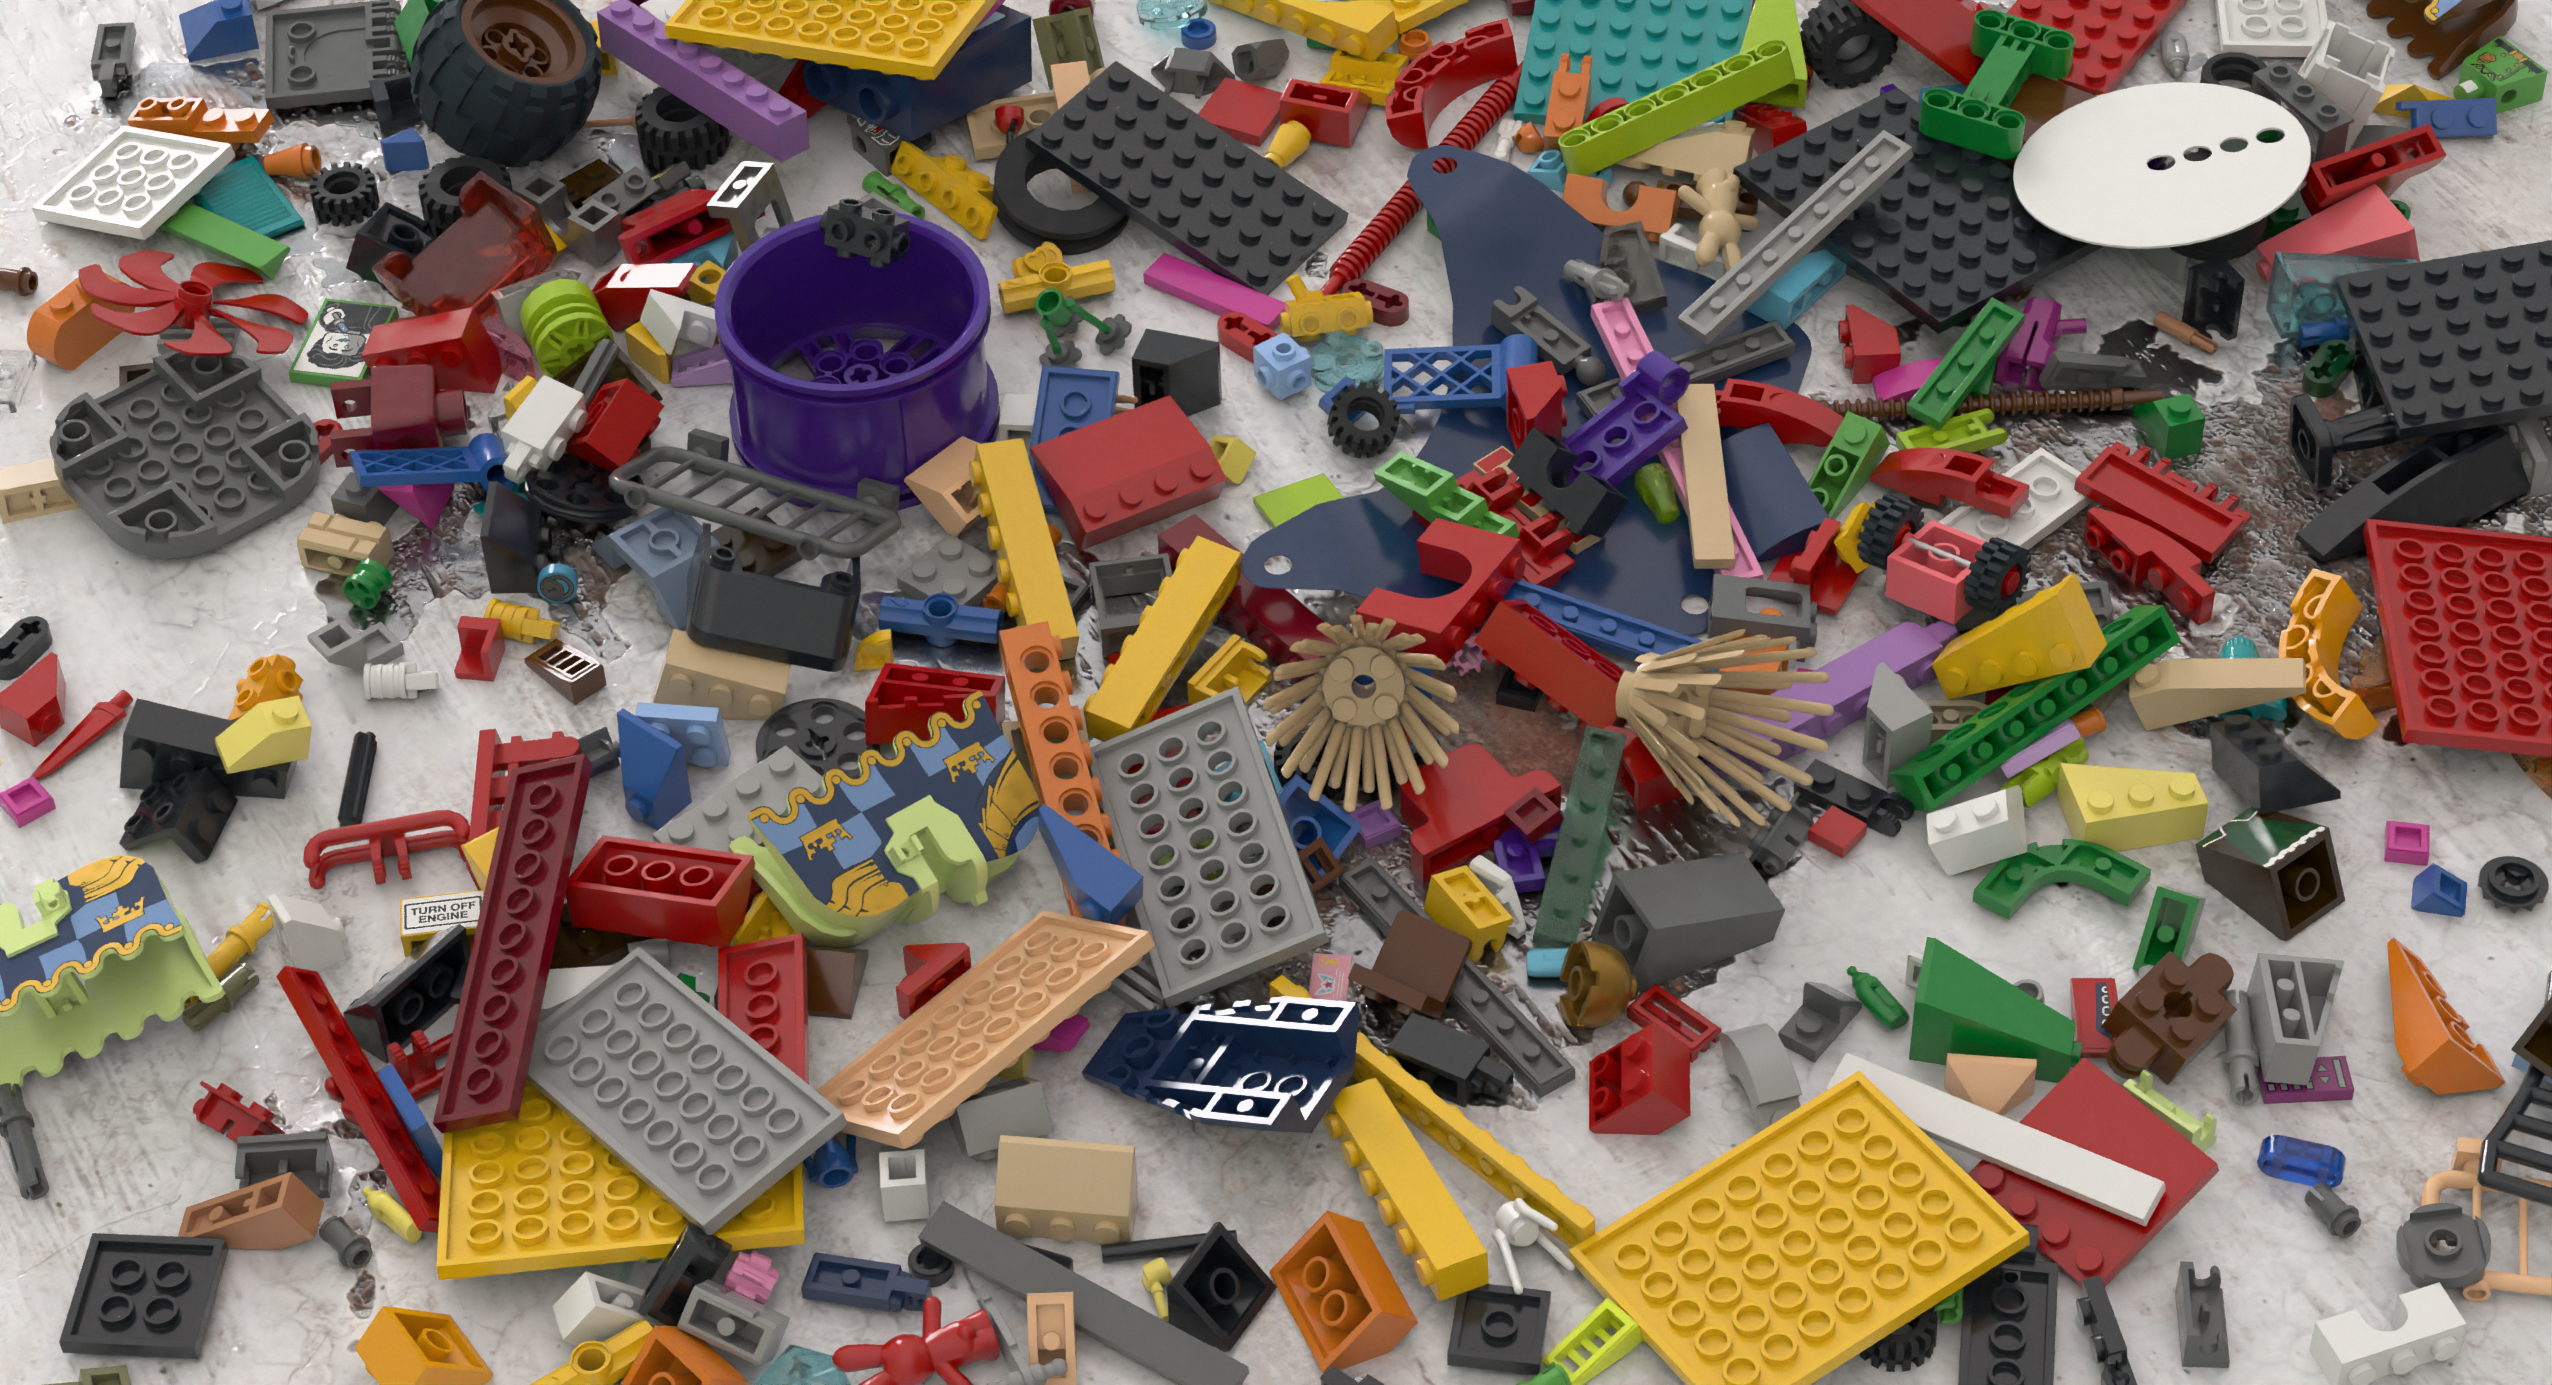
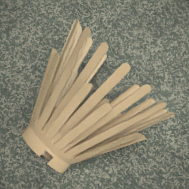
M1351 615L1349 617L1354 636L1342 625L1332 626L1328 622L1321 623L1316 628L1337 644L1304 639L1301 642H1295L1290 647L1292 652L1325 657L1281 664L1275 669L1273 673L1274 681L1309 674L1314 675L1265 699L1263 710L1270 709V713L1274 715L1311 695L1266 735V744L1270 747L1279 740V744L1282 747L1287 746L1317 715L1281 768L1282 775L1285 778H1290L1298 765L1302 772L1308 773L1329 736L1308 793L1309 798L1313 801H1319L1331 767L1332 770L1328 784L1333 789L1340 788L1349 753L1343 809L1347 812H1353L1356 809L1362 756L1363 791L1371 793L1375 790L1376 768L1381 809L1388 810L1393 806L1385 744L1397 783L1399 785L1405 784L1409 777L1415 794L1419 795L1425 790L1424 781L1402 727L1427 765L1432 764L1435 759L1441 768H1445L1449 761L1448 756L1413 708L1444 736H1449L1450 731L1454 734L1459 733V723L1414 686L1449 703H1454L1455 698H1457L1456 690L1449 684L1409 668L1446 670V665L1441 659L1432 654L1399 652L1426 642V639L1417 633L1409 635L1403 632L1385 640L1396 624V621L1385 618L1380 626L1376 623H1367L1365 628L1362 615ZM1359 675H1368L1373 678L1374 682L1369 685H1360L1354 678Z
M1746 629L1736 630L1663 655L1652 652L1640 655L1634 660L1642 663L1635 673L1625 670L1619 681L1616 691V712L1618 717L1627 719L1629 726H1624L1627 731L1638 735L1673 786L1678 788L1691 805L1694 804L1693 796L1673 769L1709 809L1713 810L1717 815L1720 811L1737 827H1740L1739 819L1705 785L1704 781L1693 770L1757 825L1765 826L1766 821L1761 814L1740 797L1738 792L1698 758L1699 755L1778 809L1787 812L1791 810L1792 806L1787 800L1762 784L1764 777L1760 772L1709 740L1804 786H1809L1813 783L1811 775L1772 757L1778 756L1781 753L1780 745L1739 728L1821 753L1827 751V742L1736 713L1787 723L1791 720V714L1788 711L1831 716L1834 713V708L1829 704L1720 688L1786 690L1792 687V683H1826L1830 681V675L1826 672L1705 670L1811 658L1817 654L1815 649L1805 648L1744 655L1745 652L1791 644L1797 637L1788 636L1771 640V637L1760 634L1719 644L1740 637L1746 631Z

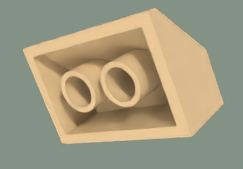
M1000 1135L994 1203L998 1231L1013 1237L1052 1238L1059 1241L1075 1240L1099 1242L1101 1244L1132 1241L1139 1204L1135 1146Z

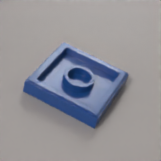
M393 1064L378 1071V1077L434 1175L441 1180L443 1151L428 1122Z

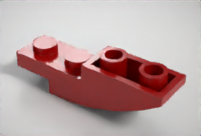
M1728 378L1723 391L1715 390L1719 426L1749 429L1769 422L1783 445L1793 443L1827 447L1844 419L1835 411L1808 397L1769 384Z
M1911 448L1891 452L1870 474L1871 482L1940 506L1949 497L2007 519H2011L2029 498V484L1995 473L1993 459L1959 450Z
M2096 507L2087 511L2084 540L2093 550H2097L2109 561L2118 573H2122L2134 585L2146 579L2149 580L2156 590H2160L2176 605L2181 613L2186 614L2198 626L2211 620L2215 590L2200 577L2202 561L2169 536L2137 520Z

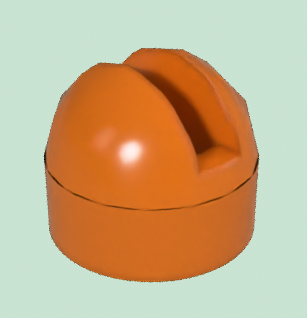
M1531 121L1517 131L1515 142L1520 151L1531 154L1544 147V140Z

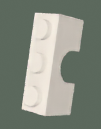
M2440 1282L2398 1295L2392 1325L2396 1329L2394 1331H2381L2371 1327L2365 1322L2357 1309L2316 1321L2309 1351L2331 1385H2368L2376 1379L2392 1374H2405L2416 1366L2435 1360L2445 1361L2460 1353L2467 1323Z

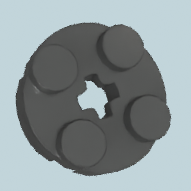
M2433 1203L2417 1208L2410 1213V1219L2403 1226L2400 1225L2396 1235L2397 1259L2401 1268L2410 1276L2412 1284L2416 1287L2423 1288L2440 1282L2444 1289H2455L2468 1284L2478 1283L2485 1275V1268L2490 1261L2491 1237L2485 1223L2476 1215L2474 1220L2471 1216L2462 1213V1207L2449 1203ZM2439 1240H2445L2447 1246H2455L2454 1249L2448 1252H2440L2434 1249Z

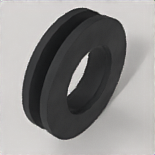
M1036 128L1024 132L1012 140L1002 151L996 164L993 204L998 207L997 217L1001 224L1013 237L1033 249L1048 241L1055 244L1061 250L1062 255H1075L1094 251L1107 245L1124 230L1130 217L1101 197H1098L1093 204L1081 209L1065 211L1047 207L1034 199L1027 189V183L1035 175L1057 168L1025 148L1026 137Z

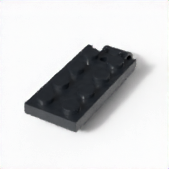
M2020 1224L2029 1232L2030 1245L1964 1286L1958 1385H2053L2058 1263L2035 1261L2038 1225Z

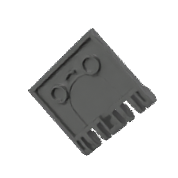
M377 0L267 11L265 100L267 109H290L300 106L326 105L349 101L359 102L372 99L369 80L402 74L403 47L394 21L402 11L401 4L396 0Z

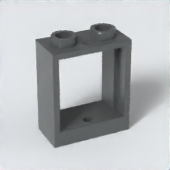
M1168 553L1089 563L1091 596L1103 658L1121 651L1126 637L1129 634L1134 635L1139 628V621L1142 613L1108 617L1104 597L1159 590L1163 579L1166 576L1170 578L1172 576Z

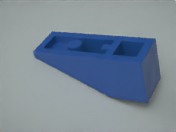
M1046 804L1039 808V831L1079 912L1085 919L1116 925L1143 897V876Z

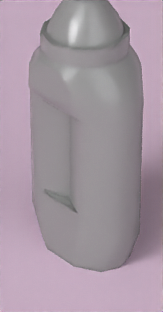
M2169 31L2164 33L2159 41L2162 61L2175 77H2181L2190 60L2187 40L2182 33Z

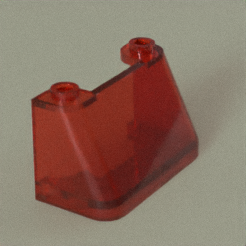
M479 171L460 191L459 205L464 214L412 261L403 252H390L372 267L377 279L418 318L473 307L485 327L498 315L491 295L492 291L544 273L556 258V244L537 208L482 171Z

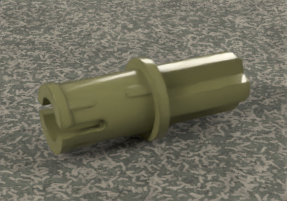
M240 963L236 969L219 981L226 994L221 999L210 1003H204L198 998L183 1011L182 1020L184 1024L195 1032L200 1031L222 1012L228 1013L232 1011L234 1003L259 984L258 975L253 976L250 980L248 979L255 972L254 969L246 963Z

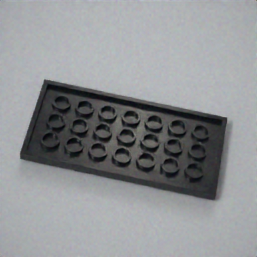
M1117 61L1112 63L1026 137L1025 148L1213 273L1265 295H1269L1347 222L1348 212Z

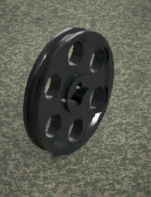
M563 453L558 461L553 460L545 472L532 467L526 474L524 491L528 500L542 511L559 518L586 523H607L626 519L639 510L629 507L624 500V496L610 488L608 478L612 472L570 453ZM639 475L628 480L644 485Z
M815 698L792 703L771 715L760 728L755 746L757 764L786 745L823 777L831 768L842 769L840 765L844 762H858V758L864 750L874 749L880 752V744L866 745L865 737L860 740L846 738L851 732L861 731L865 733V712L862 709L841 700ZM820 715H831L834 717L831 722L824 724L814 721ZM782 728H793L796 730L790 736H779L776 734ZM811 737L813 738L815 745L819 746L821 750H824L825 760L823 759L821 751L817 750L816 747H812ZM859 767L853 770L842 769L852 778H858L861 774Z

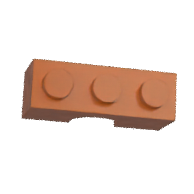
M1567 173L1562 200L1594 226L1604 227V234L1626 237L1627 231L1641 233L1640 240L1659 243V238L1663 232L1666 233L1676 223L1680 198L1675 190L1640 185L1635 204L1628 210L1617 212L1611 210L1607 203L1606 196L1609 184L1607 181L1600 178Z

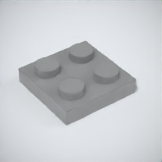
M948 534L897 576V586L899 590L917 600H925L928 596L936 593H946L955 597L958 605L976 607L998 582L997 560L957 537Z

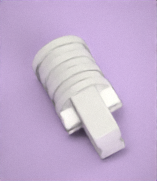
M416 662L391 663L388 665L365 663L363 681L366 700H373V698L392 699L396 697L414 699L418 698V690L437 689L439 687L438 671H417Z

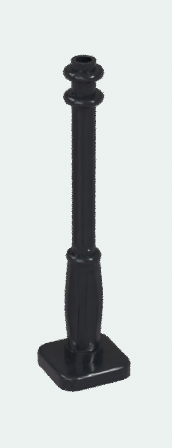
M2301 394L2291 398L2290 448L2314 492L2327 490L2331 486L2332 461L2337 453L2370 449L2399 441L2385 405L2364 409L2329 421L2322 418L2309 395Z

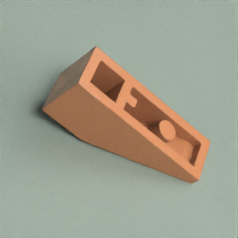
M292 1172L186 1207L178 1237L221 1238L226 1240L228 1249L280 1250L315 1238L324 1202Z

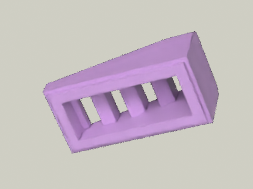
M720 343L713 345L712 348L705 347L674 356L672 358L671 374L673 386L732 383L730 364L720 347Z

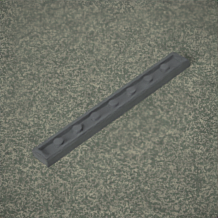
M1374 858L1339 875L1340 888L1386 936L1397 913L1401 910L1410 911L1434 922ZM1468 957L1448 1002L1490 1044L1494 1051L1539 1098L1574 1080L1575 1068Z
M945 1201L941 1203L918 1236L920 1243L1026 1302L1027 1293L1074 1292L1076 1329L1178 1385H1242L1250 1373L1248 1366Z

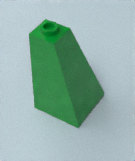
M1927 937L1914 1004L1909 1060L1946 1065L1947 1053L2037 1059L2035 1080L2059 1083L2069 1073L2070 1067L2074 1068L2080 1062L2082 1042L2074 1041L2076 1028L2074 1021L1938 939Z

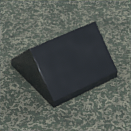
M1216 1222L1167 1285L1169 1324L1223 1352L1230 1351L1277 1286L1221 1222Z

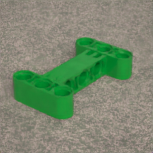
M1985 9L1978 11L1974 16L1969 48L1974 55L1985 58V61L1964 94L1942 88H1931L1923 93L1918 124L1919 130L1926 136L1997 158L2012 159L2017 157L2022 148L2026 119L2023 114L2009 109L2030 73L2053 79H2062L2070 74L2076 42L2075 37L2064 30L1997 10Z

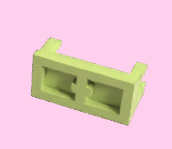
M2145 1069L2141 1072L2138 1086L2131 1078L2122 1085L2126 1091L2202 1152L2216 1141L2217 1119L2207 1113L2203 1120L2204 1123H2202L2152 1088L2153 1075Z

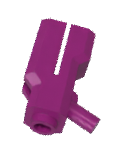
M2039 297L2028 299L2023 314H2025L2024 325L1998 357L1996 380L2002 385L2019 388L2026 365H2030L2023 389L2037 392L2048 390L2042 388L2039 376L2053 351H2057V348L2054 346L2055 340H2059L2062 335L2086 333V319L2060 320L2062 305L2055 300Z

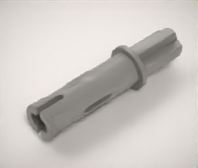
M1576 259V261L1569 260L1564 266L1563 273L1567 280L1590 289L1598 298L1622 301L1624 294L1629 293V285L1623 283V280L1610 269H1599L1579 259Z

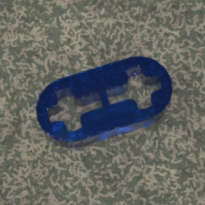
M2272 1135L2263 1139L2259 1149L2257 1165L2263 1173L2273 1178L2314 1186L2319 1182H2326L2330 1188H2334L2340 1185L2343 1180L2346 1157L2340 1150L2329 1145L2283 1135Z

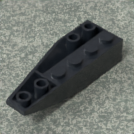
M2497 424L2437 434L2393 459L2362 480L2298 531L2295 539L2323 562L2366 550L2363 534L2366 519L2453 527L2470 522L2528 492L2530 484L2509 434Z

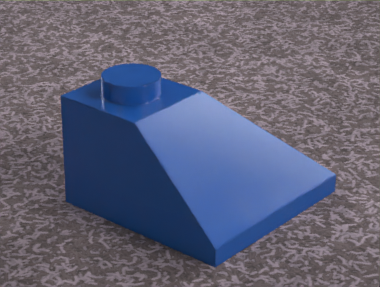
M214 0L179 15L189 62L259 49L249 0Z
M622 708L617 712L622 783L626 801L625 808L635 821L644 822L658 831L692 802L683 744Z
M1296 774L1284 785L1278 793V797L1297 851L1299 852L1319 837H1322L1338 860L1363 825L1323 794H1321L1319 801L1311 800L1308 796L1311 785ZM1312 854L1309 855L1308 858L1320 876H1324L1326 873Z

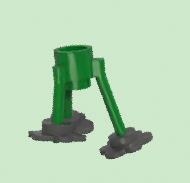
M1056 289L1042 291L1035 301V309L1042 317L1039 324L1050 342L1045 349L1046 353L1041 354L1039 357L1040 363L1045 366L1072 368L1073 363L1078 362L1082 358L1081 350L1075 347L1073 341L1061 343L1058 342L1057 337L1063 336L1066 332L1069 334L1076 333L1078 330L1077 323L1083 320L1099 329L1095 342L1100 345V352L1104 355L1111 354L1115 349H1121L1125 344V338L1132 331L1131 323L1125 321V316L1122 314H1117L1114 319L1107 317L1101 321L1078 305L1073 296L1064 297Z

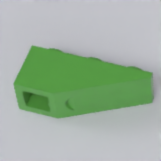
M1847 411L1808 482V485L1829 518L1833 520L1839 516L1870 480V474L1877 468L1890 445L1882 425Z

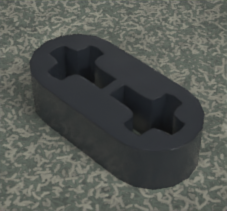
M28 616L19 620L0 638V680H12L19 677L49 649L53 638L47 620L39 616Z

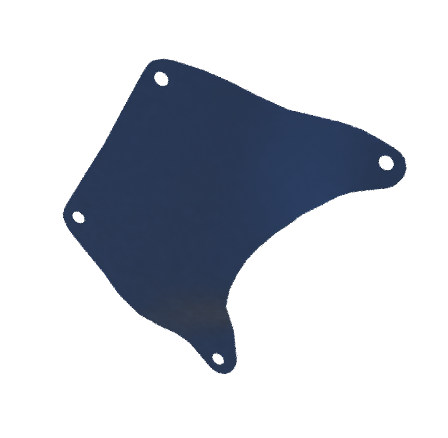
M1449 145L1433 146L1422 150L1412 159L1407 173L1409 184L1434 221L1442 243L1453 303V346L1500 344L1507 336L1492 323L1491 309L1493 302L1499 299L1508 305H1513L1516 299L1514 288L1521 286L1538 299L1537 305H1540L1592 346L1591 356L1599 358L1605 364L1606 375L1601 383L1620 377L1590 316L1591 305L1612 301V299L1598 298L1590 289L1565 278L1563 269L1566 262L1569 260L1576 261V259L1599 269H1610L1623 280V283L1629 285V293H1625L1623 298L1628 297L1654 351H1661L1669 358H1673L1706 346L1705 343L1679 327L1678 316L1717 282L1716 280L1661 261L1608 237L1542 182L1511 163ZM1440 158H1451L1457 162L1458 167L1451 173L1442 174L1436 172L1432 168V164ZM1745 310L1709 344L1769 322ZM1793 322L1784 331L1795 343L1794 354L1729 378L1769 384L1798 393L1812 351L1811 341L1806 333ZM1538 356V363L1546 362ZM1492 358L1475 359L1470 364L1481 370L1492 361ZM1575 368L1563 375L1567 386V398L1562 399V404L1566 411L1567 427L1562 428V442L1589 421L1576 404V393L1588 389L1590 386L1582 384L1577 379ZM1460 370L1451 378L1462 384L1471 375ZM1727 379L1713 383L1715 390L1723 391ZM1481 382L1471 389L1475 394L1492 393V389ZM1448 388L1446 395L1452 391L1450 388ZM1501 406L1442 409L1426 444L1416 458L1453 473L1455 479H1458L1473 470V463L1501 446L1515 454L1516 450L1506 426V411ZM1719 426L1721 441L1747 430L1737 427ZM1616 438L1610 444H1618L1624 439ZM1655 454L1615 486L1629 501L1607 531L1606 537L1577 555L1568 548L1563 552L1575 561V567L1562 574L1561 580L1548 589L1688 636L1697 635L1708 631V608L1702 614H1690L1682 609L1681 600L1687 595H1698L1703 597L1709 606L1715 572L1713 569H1694L1688 516L1658 454ZM1586 462L1580 468H1588L1594 463ZM1385 487L1379 491L1332 500L1311 507L1252 541L1241 561L1242 574L1250 583L1262 588L1339 590L1367 598L1375 588H1380L1415 598H1436L1450 594L1464 585L1421 573L1417 540L1427 528L1412 515V509L1404 504ZM1284 556L1291 560L1292 568L1284 574L1276 575L1266 571L1264 564L1271 557ZM1491 612L1486 616L1483 624L1480 627L1476 628L1474 632L1475 634L1481 631V629L1487 622L1488 618L1492 614Z

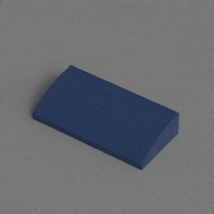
M1770 423L1749 428L1721 441L1728 502L1758 563L1805 551L1806 541L1812 530L1817 531L1826 517L1829 518Z

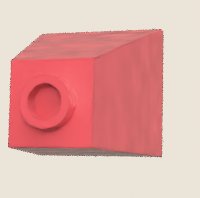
M2374 183L2260 243L2256 247L2259 262L2255 266L2263 282H2271L2279 293L2336 289V276L2416 263L2420 262L2414 227Z

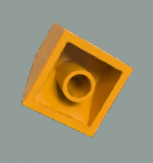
M382 1306L354 1347L366 1364V1371L380 1385H484L494 1375L451 1315Z

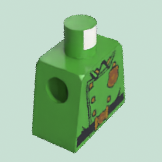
M2499 36L2463 61L2459 84L2453 89L2454 98H2496V114L2542 100L2548 71L2502 36Z

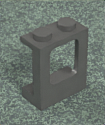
M1714 574L1708 606L1707 639L1727 634V632L1746 629L1744 633L1746 635L1755 636L1763 634L1771 638L1797 637L1795 640L1796 649L1814 648L1817 637V623H1815L1817 602L1810 601V585ZM1746 596L1799 602L1797 617L1749 612L1746 610ZM1805 658L1796 659V662L1805 663Z

